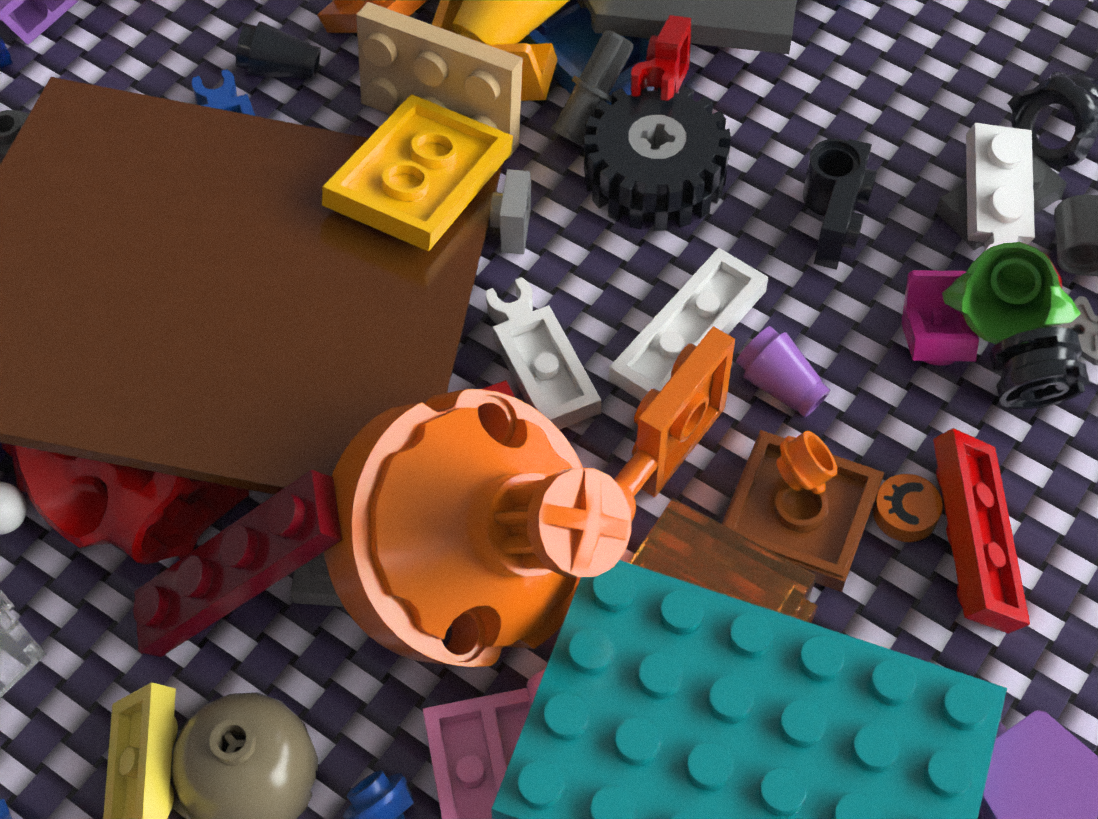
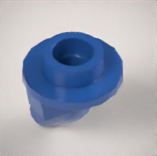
M379 770L370 774L348 792L346 797L351 805L345 810L343 818L406 819L403 812L414 804V797L407 785V780L401 773L386 777L384 772Z

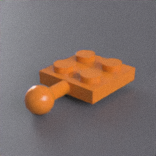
M714 326L697 346L689 343L681 351L673 365L670 380L661 391L655 388L651 389L642 399L635 412L634 423L638 424L637 440L632 449V457L614 478V481L624 491L631 510V522L636 512L634 496L638 491L642 489L656 497L725 409L735 338Z

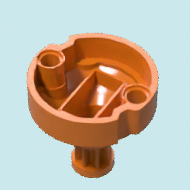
M464 389L434 395L428 399L426 404L420 402L390 408L372 419L351 440L342 453L332 474L342 540L324 551V557L330 579L344 608L355 623L381 646L403 657L425 663L464 667L492 666L499 659L501 649L504 646L535 649L561 627L580 578L596 577L610 570L626 552L632 532L631 510L624 491L612 477L595 468H583L565 436L541 412L515 397L500 392L483 389ZM452 625V636L449 644L445 647L442 639H445L447 629Z

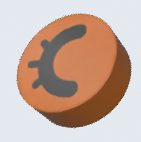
M914 474L895 475L887 479L880 486L873 505V516L878 527L887 536L902 542L920 541L928 537L935 530L943 509L942 498L937 488L923 477Z

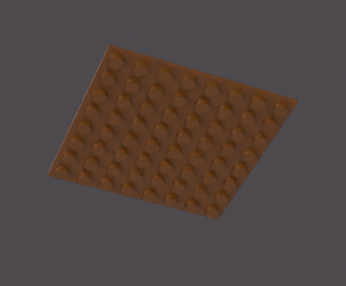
M50 77L0 164V442L274 495L311 469L332 476L342 453L351 440L376 416L393 407L420 402L426 404L432 396L448 392L490 220L493 192H497L502 165L428 252L322 206V187L369 139L367 137Z

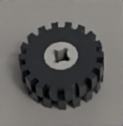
M682 86L679 94L674 93V96L668 101L661 100V88L647 91V87L641 90V94L638 97L627 95L621 88L612 93L611 105L602 100L595 107V117L589 116L586 123V135H584V182L587 192L592 191V201L600 209L608 204V217L619 222L623 215H627L630 217L629 227L641 230L644 221L654 222V231L667 230V222L669 220L675 219L678 227L681 228L691 224L692 212L696 213L700 218L708 214L711 201L716 204L718 203L723 193V186L726 184L731 142L730 129H725L726 118L721 111L712 114L713 102L703 96L696 102L693 100L694 90Z

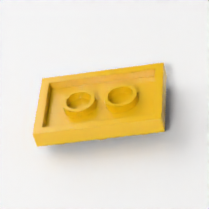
M411 94L322 187V206L429 252L510 156L513 136Z

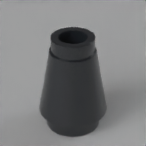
M261 21L257 26L245 23L238 40L236 67L247 69L249 76L308 78L314 80L319 67L321 47L313 46Z

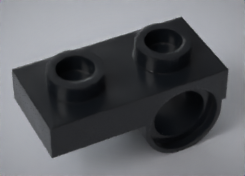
M827 139L816 144L810 152L803 189V200L811 211L825 216L816 250L815 265L837 270L843 248L855 250L864 215L854 211L857 202L869 204L877 175V170L867 168L872 144L852 139L848 141Z

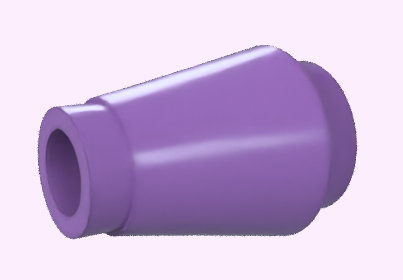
M771 326L762 330L744 348L736 360V363L745 370L744 379L791 409L797 410L804 418L810 415L831 391L822 383V379L787 332L779 334Z

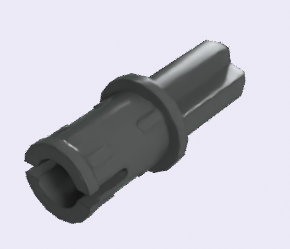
M607 30L603 33L581 76L574 75L572 81L576 85L557 121L553 123L552 130L579 145H584L586 123L589 116L595 117V107L602 100L611 102L612 95L609 93L633 51V44L629 40L613 31Z

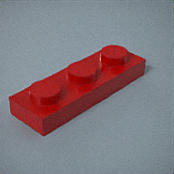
M952 428L935 437L933 442L938 465L936 476L942 489L948 522L946 534L952 547L958 579L957 597L963 608L964 618L1009 634L1030 625L996 448Z

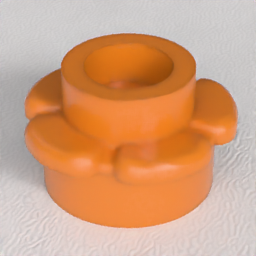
M805 431L796 438L787 436L781 442V456L777 458L776 463L786 483L796 491L805 489L811 490L815 494L824 492L826 488L825 482L837 475L836 462L825 443L811 431Z

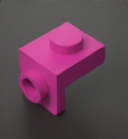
M912 270L908 273L901 325L913 361H924L938 366L949 365L955 361L976 362L979 344L978 335L967 325L960 312L944 303L942 292L967 271Z

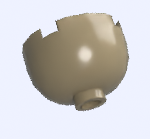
M257 692L233 693L205 704L185 723L173 747L172 781L181 806L191 819H297L306 810L312 797L311 788L316 778V771L318 772V756L305 724L282 701Z

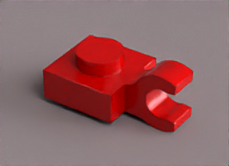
M669 15L658 36H651L646 61L636 64L631 69L632 96L638 97L642 89L654 87V90L661 88V100L668 101L674 96V93L678 92L689 70L691 18Z

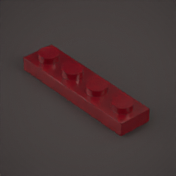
M311 469L135 590L133 614L137 622L138 651L158 657L164 656L340 542L342 535L333 477Z

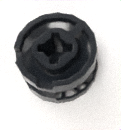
M1064 327L1037 328L1005 338L993 346L989 352V357L994 374L1001 376L996 385L1001 405L1010 409L1023 410L1043 408L1073 399L1085 392L1084 386L1090 385L1086 365L1077 360L1082 354L1078 333Z

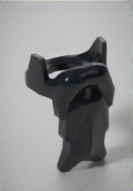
M1053 72L1047 80L1041 82L1034 89L1017 92L1007 103L1012 109V127L1032 130V151L1047 163L1058 166L1077 165L1086 158L1097 138V78L1085 76L1081 72L1071 75L1063 72ZM1051 104H1060L1067 107L1075 120V132L1072 139L1059 149H1050L1044 146L1038 140L1035 132V121L1038 114Z

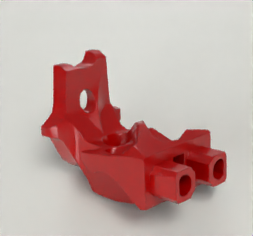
M1 443L2 449L13 459L18 488L20 491L28 493L34 508L54 530L79 548L104 544L116 545L137 563L151 564L176 556L182 559L193 551L197 540L211 524L249 495V490Z

